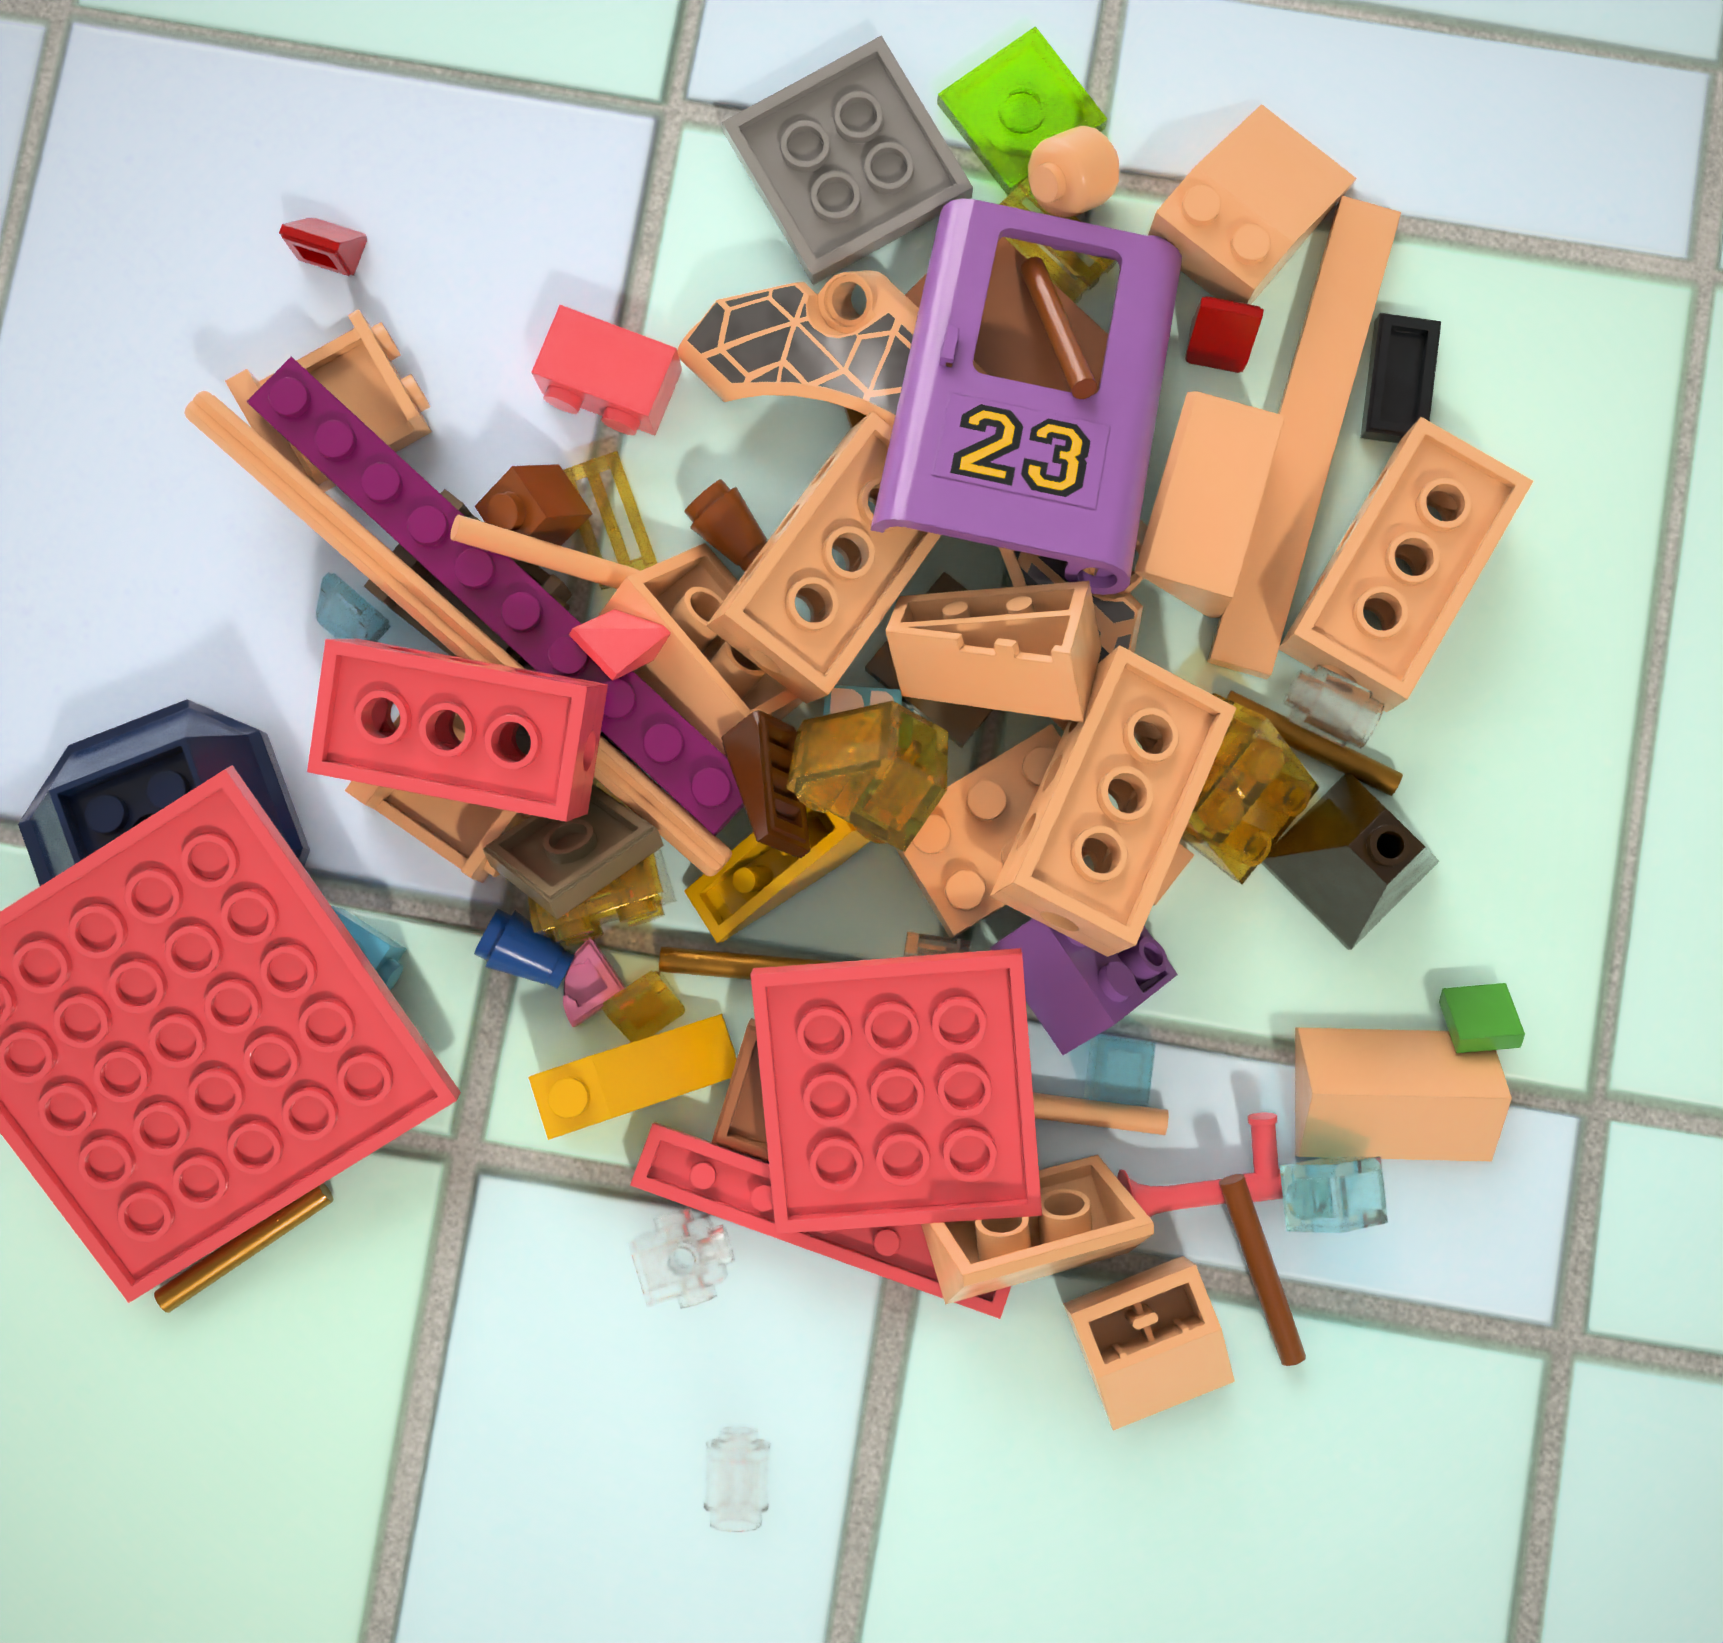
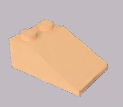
M1261 104L1191 170L1155 213L1148 236L1162 237L1178 248L1182 255L1180 271L1214 298L1251 305L1339 202L1342 195L1344 196L1357 178Z

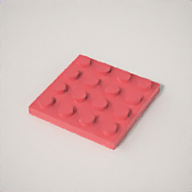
M1021 948L753 968L750 975L776 1234L1042 1216Z

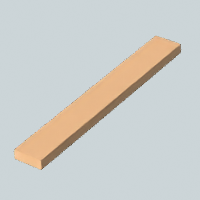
M1343 195L1336 206L1277 413L1285 416L1234 597L1218 620L1207 659L1208 663L1266 680L1272 675L1401 216L1399 211Z

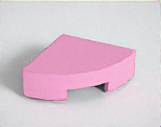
M592 938L587 940L575 952V956L565 976L563 1006L572 1027H577L629 992Z

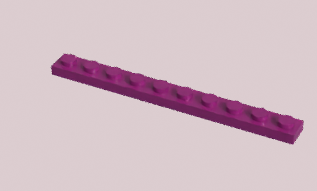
M292 356L246 401L262 418L533 669L538 672L608 684L601 732L715 837L744 807L727 757L633 671L612 681L569 636L572 628L581 625V623L510 557L451 540V529L456 516L464 515Z

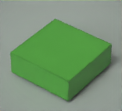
M1506 983L1442 988L1439 1004L1456 1053L1521 1048L1525 1032Z

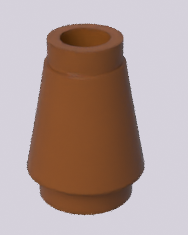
M719 479L704 490L684 510V513L693 522L690 529L736 566H739L744 572L767 543L768 539L738 488L730 489L722 479Z

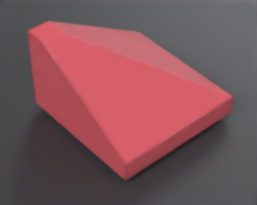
M614 609L572 628L569 636L613 681L654 661L671 633L664 625Z

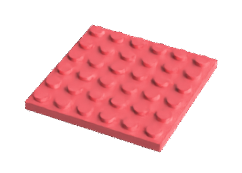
M233 765L0 911V1134L128 1303L456 1102L461 1093Z

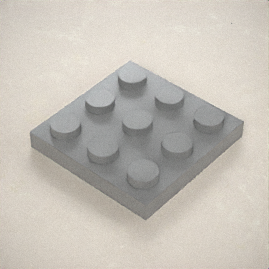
M882 35L722 122L725 137L813 285L940 216L943 206L950 201L972 198V184Z

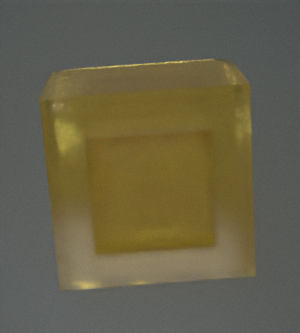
M653 970L603 1003L604 1006L601 1008L630 1042L653 1036L682 1016L686 1011L684 1004L664 974Z

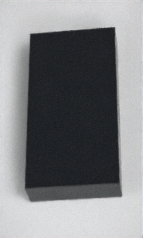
M1380 313L1374 321L1360 438L1399 443L1420 417L1430 422L1441 321Z

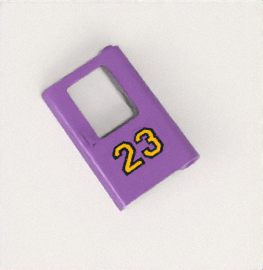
M961 198L952 200L944 205L938 220L870 530L883 533L889 527H906L1066 561V580L1068 582L1090 581L1092 594L1108 595L1124 591L1130 585L1181 270L1182 255L1178 248L1159 236L1141 235L976 199ZM1002 237L1050 246L1060 251L1069 250L1116 260L1118 262L1120 270L1099 390L1089 398L1077 399L1071 392L982 374L974 368L973 359L997 243ZM946 362L952 363V367L946 366ZM1095 568L1094 575L1086 573L1083 569Z

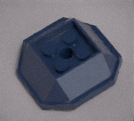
M186 699L68 745L18 823L39 886L232 765L304 867L310 853V848L268 734Z

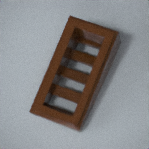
M757 710L750 713L721 737L722 745L756 841L794 857L802 858L810 852V841L798 735L794 726Z

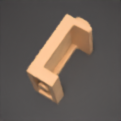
M358 309L348 315L354 326L352 330L296 361L392 450L397 452L432 432L421 412L431 406L412 374L401 379L392 363V360L401 356L383 323L380 322L371 327ZM245 369L225 380L253 430L324 492L336 486L246 402L273 374L258 381L248 369Z
M400 714L393 723L397 729L400 724ZM456 714L453 721V730L456 737L462 742L465 736V725L462 718ZM351 781L345 789V792L355 799L378 811L460 868L462 873L481 883H484L489 874L493 877L500 875L498 871L490 866L483 848L531 816Z

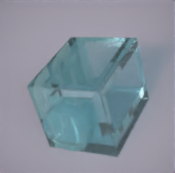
M1381 1156L1316 1158L1280 1165L1286 1231L1344 1233L1388 1223Z

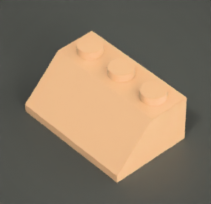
M703 543L626 577L598 616L616 609L664 625L671 634L654 661L633 672L727 757L721 737L750 713L760 710L782 720L803 701L706 626L738 580L709 546Z

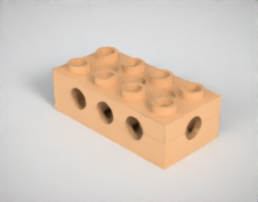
M873 411L846 433L706 625L806 704L830 694L941 537L939 534L898 526L889 527L883 533L870 530L873 513L869 508L868 501L876 506L893 429ZM832 548L843 556L846 570L841 569L835 563L832 556ZM795 597L802 599L809 607L810 622L804 620L798 614L795 607Z
M1420 417L1399 441L1281 642L1279 650L1385 712H1389L1408 700L1534 481ZM1427 505L1439 512L1442 521L1430 514ZM1395 557L1404 560L1410 566L1412 576L1399 569ZM1363 610H1369L1379 618L1382 630L1374 629L1366 622Z
M1119 645L1098 663L1084 722L1069 720L990 897L1107 957L1136 946L1236 707ZM1136 740L1141 744L1142 749L1138 746ZM1108 794L1116 800L1119 810L1112 805ZM1082 850L1091 858L1094 871L1085 864Z

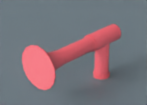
M1269 1112L1250 1114L1247 1118L1248 1124L1251 1127L1254 1173L1243 1175L1253 1202L1287 1198L1285 1176L1288 1168L1279 1169L1275 1126L1277 1115ZM1120 1169L1117 1179L1149 1217L1172 1210L1226 1204L1219 1185L1221 1179L1169 1186H1149L1133 1181L1125 1170ZM1300 1172V1178H1301L1302 1192L1297 1193V1195H1296L1297 1197L1302 1196V1195H1303V1191H1304V1185H1303V1179H1302L1301 1172Z

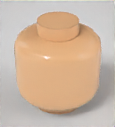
M1078 126L1044 139L1032 151L1028 163V181L1032 194L1045 211L1052 216L1061 218L1074 217L1103 205L1115 193L1119 182V158L1116 149L1104 134L1096 128L1088 126Z

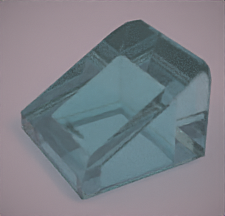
M328 572L323 577L316 609L318 623L336 639L357 638L378 642L391 627L389 625L390 621L335 573L330 574Z
M1100 1034L1090 1039L1084 1098L1149 1106L1156 1042Z

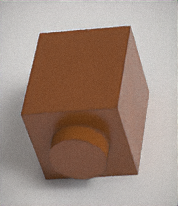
M559 464L512 466L474 506L485 523L560 546L593 514Z

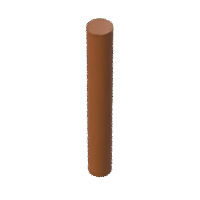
M1031 257L1021 265V274L1072 395L1077 399L1089 398L1097 390L1095 378L1044 261L1039 257Z
M1243 1174L1227 1176L1219 1181V1185L1279 1359L1284 1366L1297 1365L1306 1359V1354L1246 1179Z

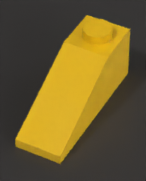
M853 776L816 778L804 788L810 852L804 857H794L757 842L754 832H752L731 850V858L716 875L707 876L703 874L684 890L716 943L724 942L842 865L886 829L885 823Z
M719 1014L531 1075L528 1078L547 1138L550 1140L730 1079L737 1056L724 1016Z

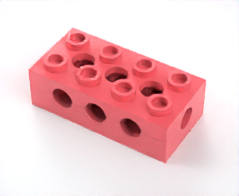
M357 638L325 639L307 772L567 822L588 814L608 684ZM393 704L397 706L400 713L398 729L394 726L391 719ZM456 714L462 718L465 725V736L462 742L456 737L453 730V721ZM519 725H522L530 735L531 746L527 755L518 748L516 743V731Z

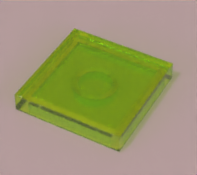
M1036 26L938 93L937 105L1008 197L1029 183L1028 163L1032 151L1041 141L1078 126H1088L1102 132L1106 129L1108 121L1104 113Z

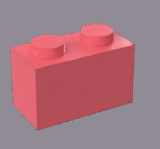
M559 305L531 373L541 393L544 394L543 399L555 408L571 414H578L580 408L601 415V421L605 425L623 434L636 435L637 430H641L656 436L681 375L682 366L677 348Z

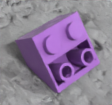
M1033 918L990 947L991 950L1021 948L1026 1002L1062 1055L1067 1054L1118 1023L1178 975L1168 961L1163 947L1153 939L1145 926L1136 946L1108 957Z

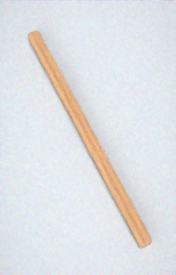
M208 391L199 392L193 398V401L186 406L184 414L192 424L457 657L525 669L215 395ZM600 735L594 777L633 812L655 826L659 834L707 876L716 875L731 858V849L709 832L686 809Z

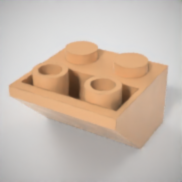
M1184 1256L1063 1303L1113 1431L1235 1382L1222 1328L1197 1266Z

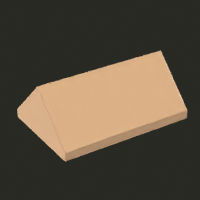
M1198 391L1187 392L1138 557L1135 573L1209 618L1221 617L1234 597L1284 423V415Z
M1295 1028L1296 1157L1492 1162L1512 1100L1496 1050L1456 1053L1449 1031Z
M1098 1155L1039 1170L1042 1216L921 1224L946 1305L1127 1254L1154 1234V1222Z

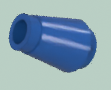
M500 909L496 910L474 952V955L488 961L485 966L486 968L544 985L548 984L558 989L575 956L516 910L510 915Z

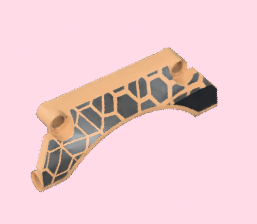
M878 271L843 272L834 275L827 281L818 294L805 282H795L718 299L701 321L683 338L677 352L679 359L723 402L761 395L798 396L827 401L856 410L866 416L873 411L893 428L919 308L888 277ZM857 284L864 290L867 299L866 308L862 315L855 311L851 301L852 292ZM973 360V366H974V368H975L978 372H980V373H982V374L988 375V374ZM946 362V366L952 367V363ZM1141 519L1135 548L1138 554H1140L1148 527ZM998 547L1013 587L1068 582L1065 578L1066 561ZM1086 568L1083 571L1094 575L1095 568ZM1134 571L1131 573L1130 585L1124 591L1108 595L1092 594L1102 647L1098 663L1119 645L1135 653L1143 606L1130 593L1145 578ZM1051 718L1063 731L1065 730L1069 720Z

